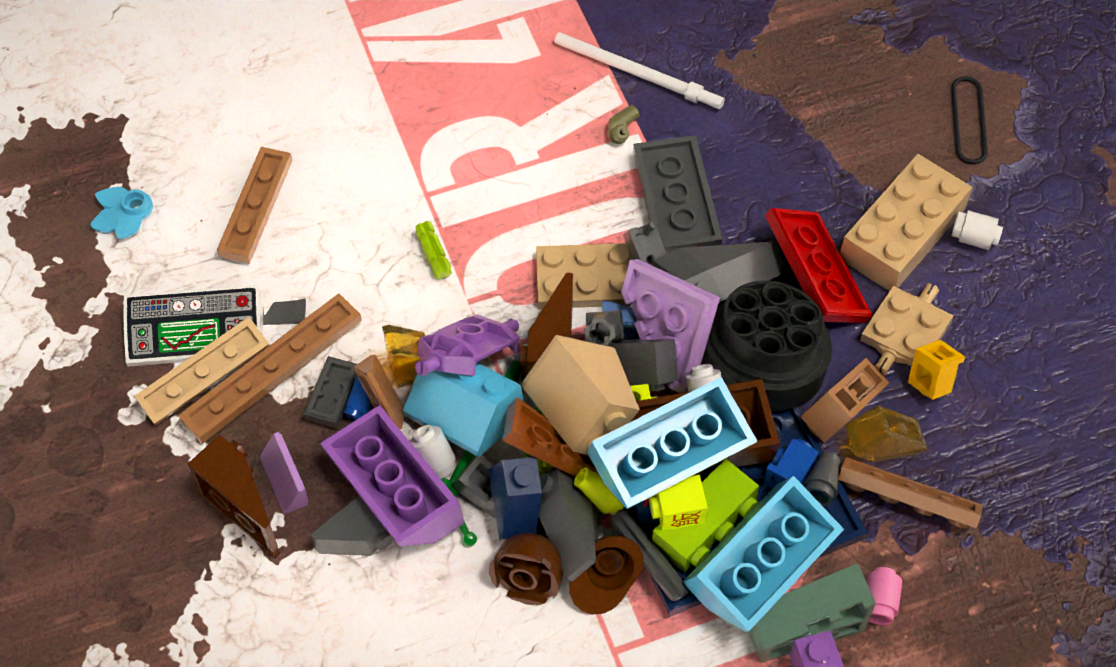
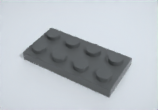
M696 135L634 143L633 154L649 221L655 222L666 253L668 254L683 247L722 245L723 238Z

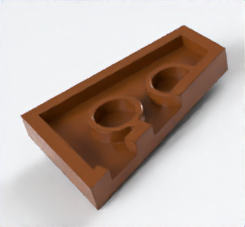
M518 397L508 406L503 435L504 442L575 477L585 467L598 473L589 455L573 452L548 419Z

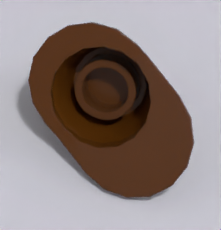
M619 535L604 536L595 540L596 562L574 581L569 582L570 597L574 605L581 611L592 615L604 614L614 609L623 600L644 567L643 553L633 540Z

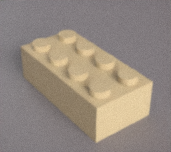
M917 154L844 236L840 251L844 262L888 291L891 290L892 286L899 288L956 221L958 212L965 210L973 187L920 154Z

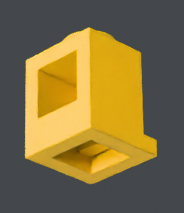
M942 340L918 347L915 350L908 383L931 400L952 393L958 365L964 362L965 356Z

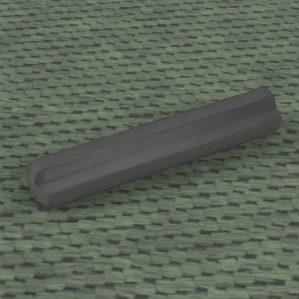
M623 509L617 511L610 519L613 527L620 536L633 540L640 547L644 556V567L668 598L672 601H678L683 598L689 589L682 583L681 577L630 512Z

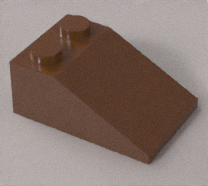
M566 273L529 329L528 344H521V382L526 378L555 335L568 338L572 336L573 273Z
M219 434L188 463L198 491L204 499L276 559L280 555V551L251 474L253 469L246 460L248 454L237 441L232 440L228 442Z

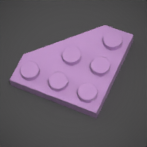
M639 259L630 260L621 292L626 305L631 304L637 319L634 325L639 338L675 339L678 381L665 383L664 385L679 393L688 392L685 376L692 373V367L701 364L720 297Z

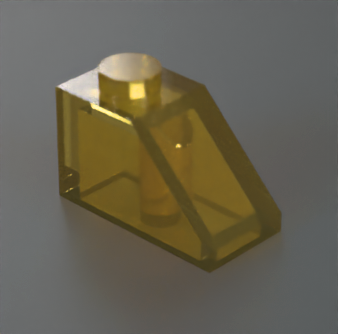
M389 324L382 326L387 360L397 389L412 385L417 376L415 365L417 362L422 361L417 355L418 339L424 337L425 333Z
M879 405L845 424L849 436L848 444L855 456L878 462L919 454L928 450L917 419Z

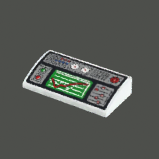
M259 284L124 295V344L127 367L184 362L248 317L251 318L263 335V297Z

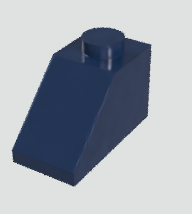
M537 458L502 460L488 469L499 540H506L519 533L536 534L542 497Z

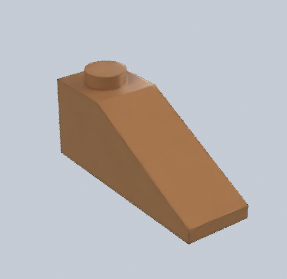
M865 358L800 417L804 420L811 433L818 436L825 443L881 392L889 382Z

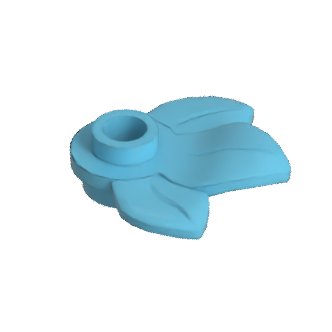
M112 187L95 193V196L104 209L94 218L90 225L93 229L102 233L115 231L118 239L128 238L140 229L142 219L149 216L152 212V199L148 194L138 189L128 191L123 187Z

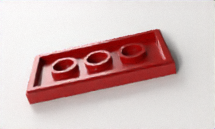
M770 208L765 217L803 292L817 304L823 315L824 322H868L873 315L819 213Z

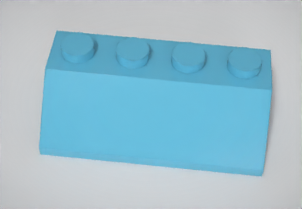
M722 377L592 441L587 453L603 483L624 507L629 509L755 444L757 440Z
M791 476L778 483L682 583L708 610L744 632H749L844 529L794 476Z

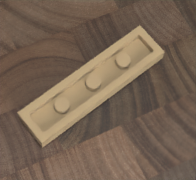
M248 317L134 397L156 426L270 345L251 318Z

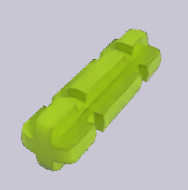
M430 221L418 223L415 226L416 235L422 243L421 246L429 264L432 266L435 278L443 279L444 277H449L452 274L451 265L445 257L446 254L437 234L434 233L435 229Z

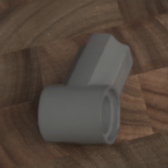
M621 310L586 313L585 341L609 346L613 341H623L624 328Z

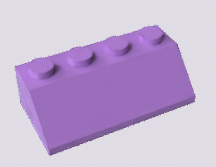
M380 405L320 443L323 450L398 546L436 543L465 523L459 501Z

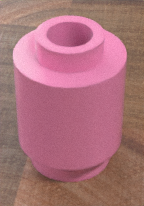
M877 567L865 576V580L876 603L868 622L877 625H890L899 612L902 578L896 575L893 569Z

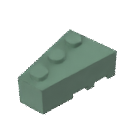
M857 563L784 594L749 631L760 662L763 663L789 655L796 639L830 630L833 639L837 640L865 631L876 603Z

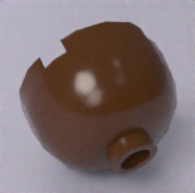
M519 533L507 538L499 546L490 562L488 573L496 588H498L500 583L508 590L506 596L510 599L528 605H541L546 603L547 598L553 596L554 599L557 596L564 572L561 568V556L556 546L550 540L534 533Z

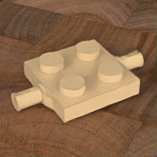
M931 283L926 284L919 297L892 286L863 331L860 341L875 348L882 355L874 367L879 372L881 370L883 376H886L893 362L907 364L912 367L916 348L941 340L950 326L954 315L935 307L931 303L939 292L937 286L934 285L932 288Z

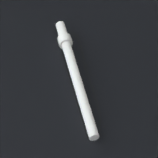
M558 32L555 37V44L685 95L684 98L691 102L698 103L700 101L717 109H721L724 104L725 98L703 90L704 86L690 82L688 84L561 32Z

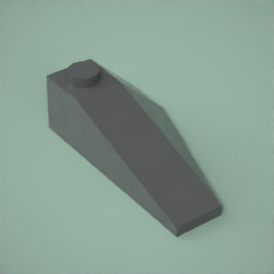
M775 241L683 247L651 261L654 267L720 297L719 303L727 300L728 296L736 288L746 283L770 281L790 271Z

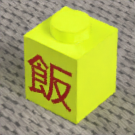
M700 475L691 476L649 498L653 519L659 518L662 531L705 524L708 507Z

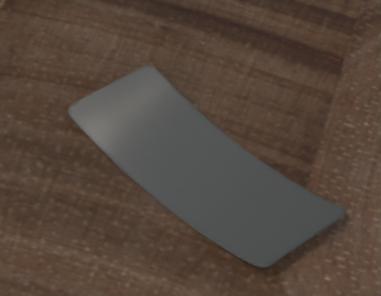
M306 299L273 302L265 315L263 307V325L290 324L303 321L306 313Z

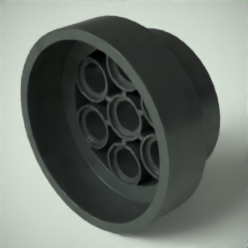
M754 281L736 288L728 296L727 300L718 303L700 365L711 364L713 369L720 370L721 377L726 385L762 379L771 411L789 410L808 402L820 390L831 361L832 342L824 326L823 315L819 307L807 294L781 282Z

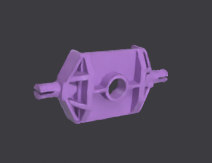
M474 315L419 338L417 355L422 361L416 363V371L419 375L422 374V376L438 370L474 376L476 362L482 361L483 358L500 352L506 347H509L514 354L519 353L520 337L516 333L519 330V323L517 320H513V318L501 323L480 315Z

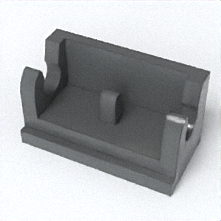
M654 221L639 228H632L623 234L633 260L639 259L652 265V260L667 254Z

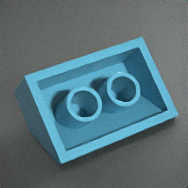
M476 362L474 376L447 373L439 370L432 371L425 376L417 373L403 408V414L422 426L440 427L447 440L480 457L503 437L508 406L516 397L523 402L524 400L520 384Z

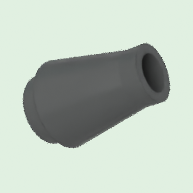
M822 452L819 455L818 461L802 484L822 506L830 505L838 495L840 458L832 452Z

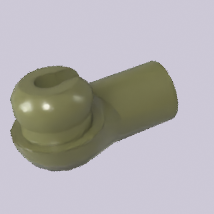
M629 105L609 119L608 137L613 143L623 144L629 138L628 125L640 117L634 105Z

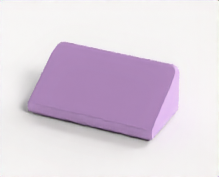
M279 432L274 433L261 453L260 460L282 512L288 514L308 506L309 500L282 434H279Z

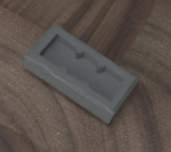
M330 356L327 357L304 411L305 420L338 428L356 377V373L353 370L354 366L357 365L356 363Z

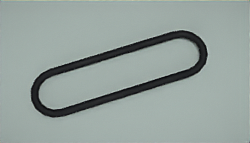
M963 76L955 79L951 88L956 152L962 161L969 164H979L986 159L988 154L983 90L978 80ZM961 81H970L978 89L983 155L978 159H968L961 152L956 86Z

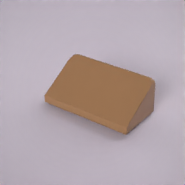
M371 355L355 365L353 370L374 408L380 405L397 427L402 429L404 406L377 356Z

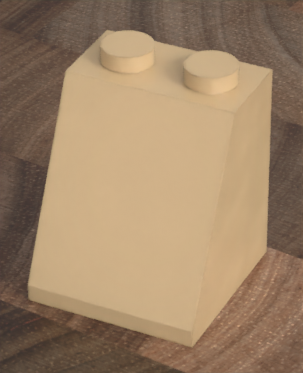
M555 335L521 383L532 401L570 449L576 453L588 455L587 450L592 441L630 423L640 410L617 352L613 347Z

